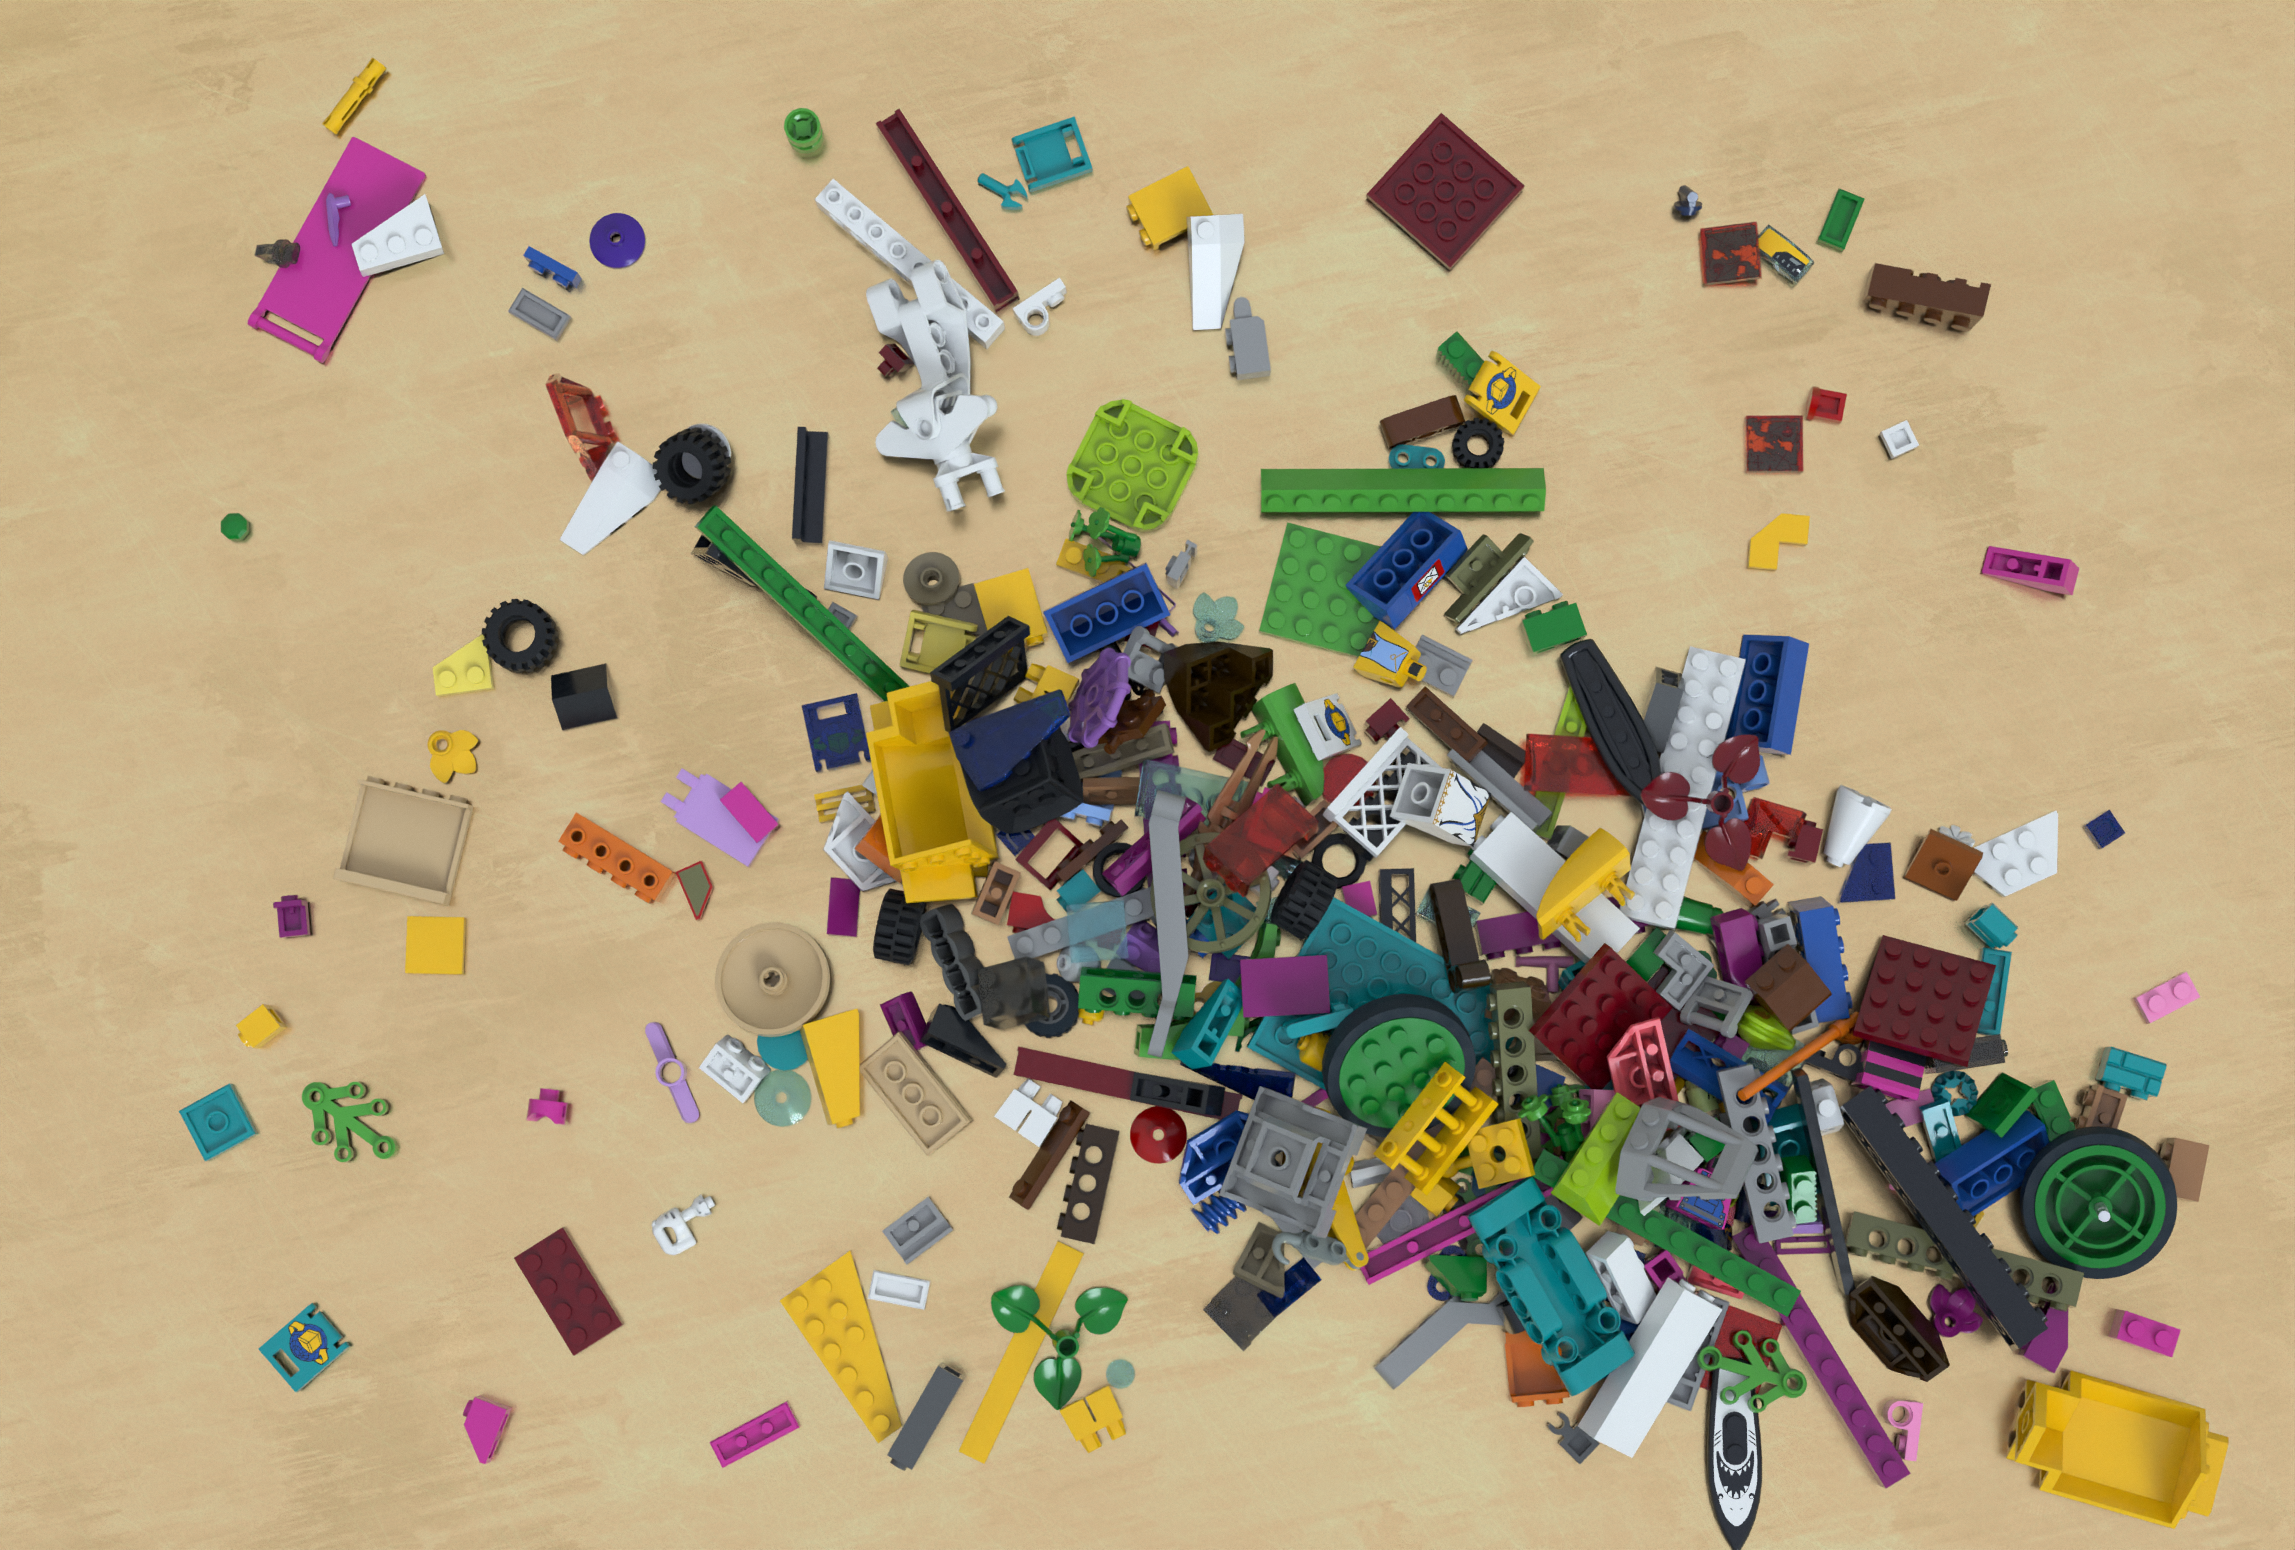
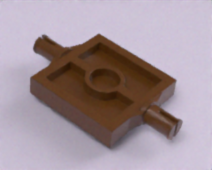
M1145 689L1140 698L1136 700L1126 701L1124 699L1116 717L1117 724L1114 728L1110 727L1098 739V744L1107 743L1104 746L1105 752L1114 754L1123 742L1143 738L1166 706L1163 697H1155L1153 690Z

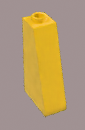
M852 1009L804 1024L800 1029L827 1124L836 1123L837 1128L853 1124L852 1118L860 1116L858 1009Z

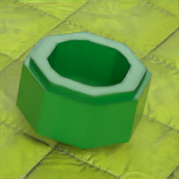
M229 513L221 521V533L231 541H242L250 533L249 521L240 513Z

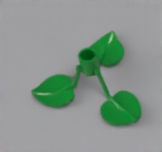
M1013 1285L994 1292L991 1296V1308L996 1320L1004 1329L1013 1333H1022L1027 1330L1031 1320L1052 1339L1053 1347L1058 1353L1057 1360L1046 1358L1041 1361L1035 1369L1033 1379L1038 1392L1055 1410H1059L1072 1398L1081 1381V1367L1077 1360L1072 1358L1079 1350L1077 1338L1080 1337L1081 1324L1084 1322L1085 1328L1093 1334L1102 1335L1110 1332L1120 1321L1128 1298L1123 1293L1107 1287H1095L1086 1290L1075 1302V1310L1081 1317L1076 1322L1074 1332L1060 1330L1054 1333L1038 1318L1033 1316L1040 1308V1300L1037 1293L1025 1285Z

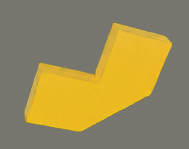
M1781 513L1750 539L1747 568L1776 571L1779 543L1808 544L1810 516Z

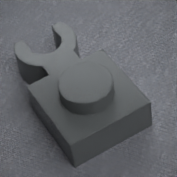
M1559 1412L1558 1416L1562 1418L1563 1426L1555 1428L1552 1424L1548 1423L1547 1427L1552 1433L1563 1436L1558 1444L1581 1464L1600 1443L1579 1428V1423L1572 1428L1569 1418L1564 1413Z

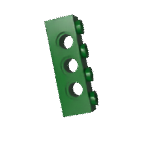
M1082 967L1078 1008L1084 1009L1089 1013H1099L1105 1010L1113 1011L1116 1015H1129L1131 1012L1142 1013L1144 1017L1155 1018L1158 1015L1162 1001L1159 998V995L1162 993L1161 973ZM1183 975L1172 1019L1185 1020L1188 1017H1193L1197 975ZM1111 988L1116 994L1112 997H1107L1102 994L1101 990ZM1139 990L1145 996L1141 999H1135L1130 995V992Z

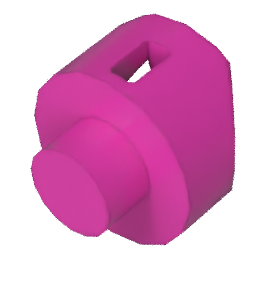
M540 1088L539 1100L529 1099L526 1120L538 1121L547 1116L555 1124L565 1125L568 1103L558 1102L560 1090Z

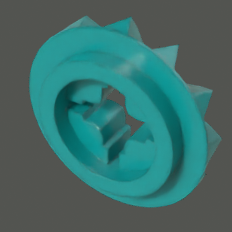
M1947 1071L1941 1074L1932 1086L1934 1101L1946 1098L1951 1103L1953 1116L1969 1113L1970 1109L1977 1104L1979 1091L1977 1090L1975 1080L1965 1072ZM1960 1084L1959 1092L1966 1099L1956 1098L1951 1103L1952 1095L1944 1088L1954 1089Z

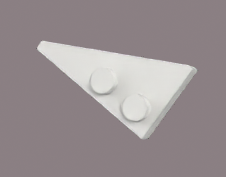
M1522 557L1511 568L1510 572L1497 583L1489 595L1455 629L1462 634L1548 601L1558 599L1563 594L1525 557Z

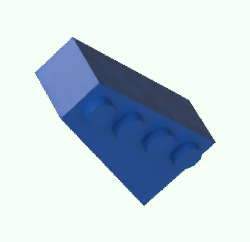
M1822 896L1788 902L1789 912H1794L1797 918V923L1793 926L1798 945L1802 946L1803 951H1799V954L1809 963L1832 993L1827 1000L1815 1009L1818 1023L1850 1018L1849 1009L1852 1008V998L1850 992H1846L1844 981H1848V971L1846 965L1841 962L1840 953H1844V944L1842 937L1837 934L1836 926L1840 925L1838 909L1834 908Z

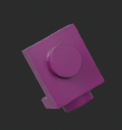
M298 895L282 896L281 902H273V908L277 909L280 938L310 935L307 901L298 899Z

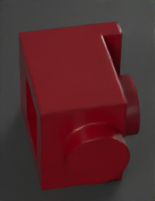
M1390 698L1365 721L1364 724L1367 726L1365 732L1375 743L1384 736L1390 739L1400 728L1398 723L1401 722L1403 725H1406L1410 718Z
M1800 819L1799 825L1796 826L1795 830L1791 829L1787 846L1791 847V851L1784 852L1783 858L1810 865L1816 863L1823 829L1816 828L1817 823Z

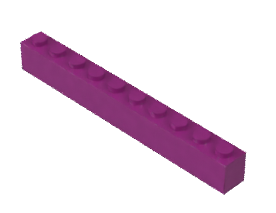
M1752 1221L1732 1233V1245L1739 1257L1797 1288L1770 1243L1764 1242L1759 1244L1756 1241ZM1799 1294L1788 1317L1772 1309L1879 1486L1886 1489L1911 1474L1802 1295Z

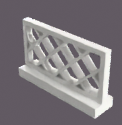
M1401 727L1323 813V816L1328 821L1337 823L1375 858L1406 825L1403 822L1399 824H1386L1385 810H1392L1393 805H1385L1383 790H1399L1402 781V770H1406L1407 765H1401L1400 753L1407 748L1415 755L1416 764L1442 768L1407 738L1409 734ZM1396 759V765H1390ZM1397 770L1398 785H1383L1382 773L1384 771ZM1378 779V785L1372 786V784ZM1366 791H1379L1380 805H1365L1364 793ZM1359 800L1360 806H1354V804ZM1380 810L1381 825H1366L1365 811ZM1348 811H1360L1362 825L1351 826L1343 817ZM1393 829V831L1387 836V830ZM1367 830H1382L1383 842L1377 848L1368 841Z

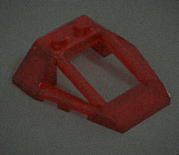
M560 373L552 374L545 384L566 439L574 453L581 452L579 461L582 467H585L589 479L593 481L603 462L615 446L613 438L617 436L612 422H606L602 412L607 411L601 395L596 396L590 388L566 379ZM581 400L584 401L596 434L578 431L568 405ZM584 443L599 446L588 450Z

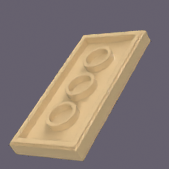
M901 1031L896 1033L859 1065V1072L927 1157L972 1121L970 1116Z

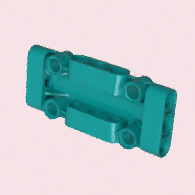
M1533 1176L1514 1184L1467 1216L1483 1244L1482 1253L1484 1258L1489 1263L1494 1264L1498 1270L1496 1271V1279L1529 1337L1535 1343L1541 1344L1543 1360L1548 1365L1554 1366L1570 1396H1575L1585 1391L1635 1355L1623 1331L1619 1329L1621 1324L1619 1313L1612 1307H1606L1603 1302L1607 1298L1603 1284L1573 1233L1565 1227H1560L1562 1222L1560 1211L1552 1205H1547L1545 1197ZM1541 1215L1544 1217L1545 1225L1542 1223ZM1499 1244L1502 1246L1503 1249L1502 1254L1499 1251ZM1600 1317L1603 1319L1604 1326L1601 1325ZM1558 1346L1561 1348L1562 1351L1561 1356L1558 1352Z

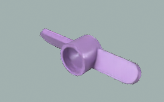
M651 1022L647 1024L645 1033L658 1061L655 1072L656 1078L662 1085L668 1086L682 1120L686 1123H693L698 1119L699 1111L685 1081L687 1068L682 1061L675 1059L662 1026L658 1022ZM668 1062H675L681 1068V1076L674 1083H668L662 1077V1068Z

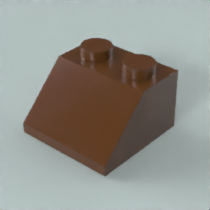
M1789 944L1785 945L1745 981L1747 988L1753 994V998L1788 1032L1792 1031L1832 995L1831 991L1809 963Z

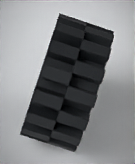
M1474 418L1472 421L1467 420L1463 425H1460L1455 433L1452 447L1453 455L1457 457L1456 461L1459 464L1462 463L1464 465L1463 468H1492L1499 461L1504 449V438H1502L1501 429L1498 430L1494 422L1491 424L1488 422L1489 419L1479 420V418ZM1479 434L1486 437L1489 442L1488 451L1482 455L1471 453L1467 446V441L1471 436Z

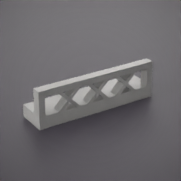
M1453 749L1447 754L1449 761L1475 784L1490 792L1493 800L1508 813L1512 812L1534 833L1553 814L1482 750L1470 763Z

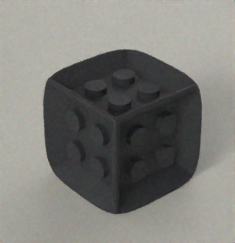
M1028 706L1011 710L969 729L957 738L958 757L972 802L980 816L998 830L1009 834L1023 832L1072 811L1083 802L1082 784L1070 745L1057 722L1040 709Z

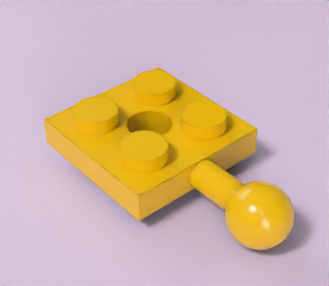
M1521 1118L1480 1128L1467 1144L1470 1155L1457 1158L1442 1177L1452 1178L1460 1169L1473 1166L1478 1188L1481 1189L1535 1175ZM1497 1145L1501 1146L1506 1153V1157L1502 1162L1494 1157V1149Z

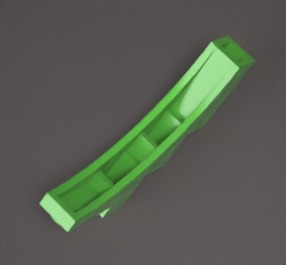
M1271 921L1263 922L1259 928L1257 942L1250 959L1275 958V948L1280 945L1281 930L1278 929L1277 925L1271 923ZM1240 974L1234 984L1242 990ZM1243 1007L1228 1036L1243 1037L1244 1029H1248L1250 1017L1243 1018ZM1188 1017L1185 1020L1171 1021L1161 1058L1147 1054L1155 1024H1137L1134 1053L1138 1057L1180 1060L1171 1052L1183 1029L1193 1017Z

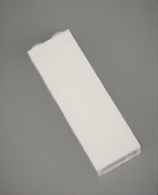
M1512 812L1506 818L1500 815L1490 826L1493 832L1487 838L1481 835L1474 843V847H1471L1474 852L1469 858L1537 919L1536 914L1541 899L1548 885L1565 863V860ZM1600 894L1576 913L1581 921L1591 929L1588 936L1579 931L1581 941L1577 942L1562 925L1552 934L1587 964L1604 943L1618 953L1640 928L1603 894Z
M1668 1277L1629 1341L1635 1355L1608 1375L1578 1427L1593 1439L1632 1458L1723 1310L1713 1303L1715 1297L1702 1289L1698 1293L1695 1292L1696 1287L1684 1279H1681L1678 1283Z

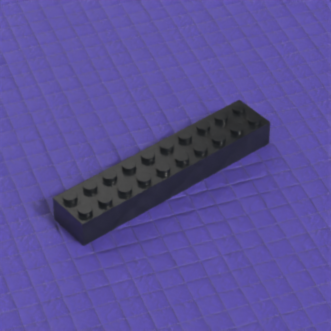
M1869 1086L1840 1107L1844 1121L2012 1351L2020 1349L2048 1329L2045 1324L2048 1321L2047 1317L2038 1306L2033 1308L2027 1300L2030 1296L2021 1282L2015 1283L2010 1277L2011 1268L2002 1257L1997 1259L1991 1251L1994 1245L1985 1233L1980 1235L1973 1225L1976 1224V1221L1967 1209L1961 1210L1956 1203V1200L1959 1198L1950 1185L1944 1186L1938 1178L1941 1173L1931 1160L1926 1162L1920 1154L1923 1148L1915 1137L1909 1138L1904 1132L1903 1128L1906 1126L1896 1112L1890 1113L1886 1107L1888 1101L1879 1089L1874 1091Z

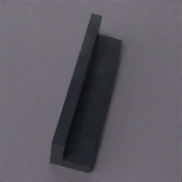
M798 427L792 540L795 544L823 545L829 433L808 431L806 427Z
M1414 868L1379 869V922L1393 929L1394 921L1399 926L1395 930L1396 932L1402 929L1411 940L1416 942ZM1391 875H1408V888L1401 895L1392 887ZM1407 892L1409 894V903L1403 898ZM1392 893L1398 897L1393 903ZM1400 900L1409 908V916L1402 923L1392 913V908ZM1408 921H1409L1410 931H1409L1406 927H1404V925H1405Z

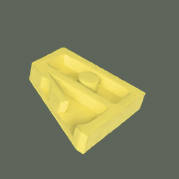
M484 635L478 636L432 667L436 696L494 689L490 657L486 652L487 648L483 646L482 642L485 639Z

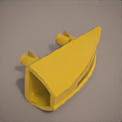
M1602 828L1594 832L1571 854L1548 885L1536 914L1540 939L1544 940L1562 925L1577 942H1580L1581 934L1579 931L1588 936L1591 929L1576 915L1577 912L1605 890L1621 906L1625 905L1624 896L1629 900H1632L1635 893L1620 880L1622 876L1631 870L1630 853L1609 832Z

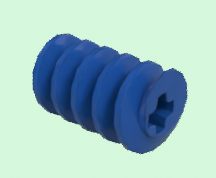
M1211 1194L1208 1196L1210 1205L1200 1201L1199 1204L1202 1211L1199 1212L1192 1208L1191 1212L1208 1232L1211 1230L1219 1234L1218 1223L1227 1227L1229 1223L1226 1216L1237 1219L1238 1216L1235 1209L1238 1208L1243 1212L1247 1209L1245 1204L1220 1195L1217 1197Z

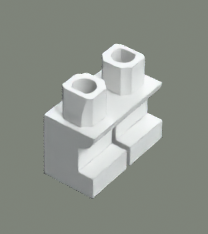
M1027 1079L1018 1090L1014 1089L994 1117L1017 1131L1031 1110V1114L1018 1133L1038 1147H1041L1058 1119L1056 1115L1063 1102L1049 1094L1042 1106H1040L1032 1099L1041 1087Z

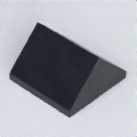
M606 663L551 675L552 702L563 731L618 719Z

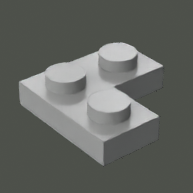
M1670 930L1653 952L1672 968L1656 992L1675 1009L1680 1011L1714 967V964L1676 932Z

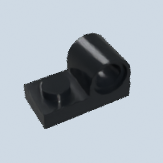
M1843 1044L1833 1048L1829 1058H1825L1826 1052L1819 1050L1801 1062L1848 1082H1855L1862 1055L1858 1047L1852 1044ZM1843 1050H1848L1852 1054V1062L1848 1066L1843 1065L1839 1059V1055Z

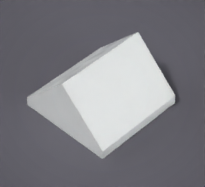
M829 540L824 589L879 599L888 561L886 552Z

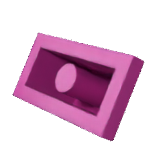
M481 1395L474 1397V1400L468 1401L463 1416L467 1417L464 1426L480 1463L487 1464L491 1462L512 1408Z

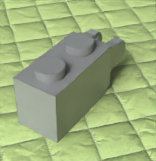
M1241 296L1235 299L1233 305L1234 319L1230 320V328L1225 329L1226 344L1232 345L1233 356H1228L1230 372H1236L1237 380L1270 376L1271 368L1264 320L1258 316L1252 317L1249 300Z

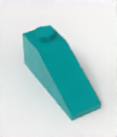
M1225 979L1183 1029L1171 1053L1190 1069L1212 1066L1243 1007L1242 990L1229 979Z

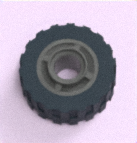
M1043 973L1038 977L1036 975L1031 981H1027L1024 984L1023 990L1019 993V1001L1017 1000L1019 1016L1030 1032L1035 1033V1035L1045 1036L1046 1038L1060 1037L1063 1033H1068L1071 1027L1078 1022L1079 994L1072 983L1066 981L1058 974ZM1046 999H1054L1057 1002V1008L1053 1012L1047 1013L1042 1010V1003Z

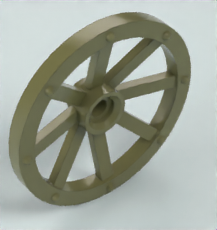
M1216 832L1190 836L1180 841V855L1182 856L1187 851L1196 848L1204 881L1199 882L1182 871L1183 882L1197 890V894L1184 896V905L1201 903L1186 925L1188 949L1200 953H1220L1234 949L1250 939L1258 931L1267 916L1271 902V882L1267 868L1254 849L1234 836ZM1219 844L1232 848L1217 879L1213 878L1204 845ZM1240 853H1242L1250 860L1257 875L1224 886ZM1152 879L1150 891L1151 905L1154 916L1156 918L1154 884ZM1260 885L1259 901L1255 913L1227 898L1228 895ZM1217 891V897L1209 899L1210 893ZM1222 906L1249 920L1244 928L1226 938L1220 908ZM1209 909H1211L1217 941L1206 942L1189 938Z

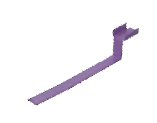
M1099 536L1098 539L1112 550V546ZM1128 561V564L1134 568L1135 566ZM1160 589L1161 594L1174 605L1169 610L1171 612L1175 608L1176 603ZM1165 618L1160 621L1159 625L1172 637L1175 634H1179Z

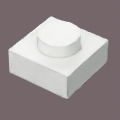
M1907 420L1880 433L1891 459L1919 446Z

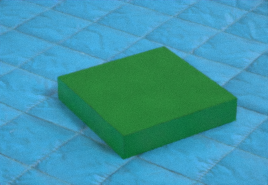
M2002 1072L1965 1116L1974 1124L2002 1138L2039 1094L2031 1086Z

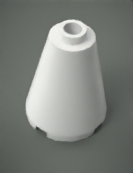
M1840 785L1837 790L1823 851L1828 856L1826 861L1841 868L1843 864L1850 865L1888 818L1892 809L1869 796L1860 794L1854 789Z

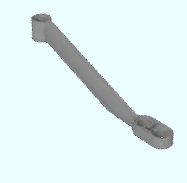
M1161 790L1157 791L1149 821L1163 997L1147 1053L1159 1058L1162 1057L1189 957L1178 830L1186 797Z

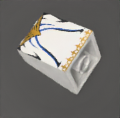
M1408 763L1390 817L1452 844L1474 847L1491 793L1451 769Z

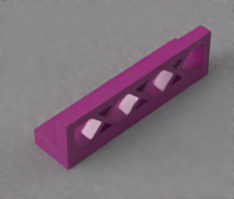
M1186 797L1178 826L1179 842L1189 836L1198 827L1199 822L1206 820L1201 813L1203 809L1200 805ZM1149 830L1102 873L1121 896H1124L1152 870Z

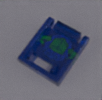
M857 693L801 705L816 772L822 771L821 760H825L827 770L860 763L859 752L864 751L866 761L871 760ZM840 704L845 705L847 714L820 720L818 709Z

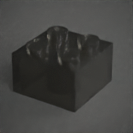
M1026 956L977 969L983 1025L1004 1030L1050 1018L1044 962Z

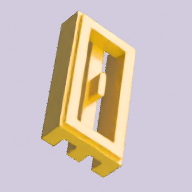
M858 785L814 794L819 822L833 821L836 813L825 815L824 810L838 808L841 801L822 804V800L843 796L847 791L850 794L866 791L865 796L854 799L858 803L868 801L869 806L863 807L867 813L876 812L872 792L864 786Z

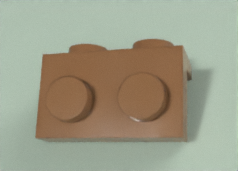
M2092 1084V1087L2088 1088L2084 1094L2083 1104L2086 1106L2083 1115L2078 1116L2075 1128L2099 1126L2118 1129L2128 1095L2107 1089L2100 1084Z

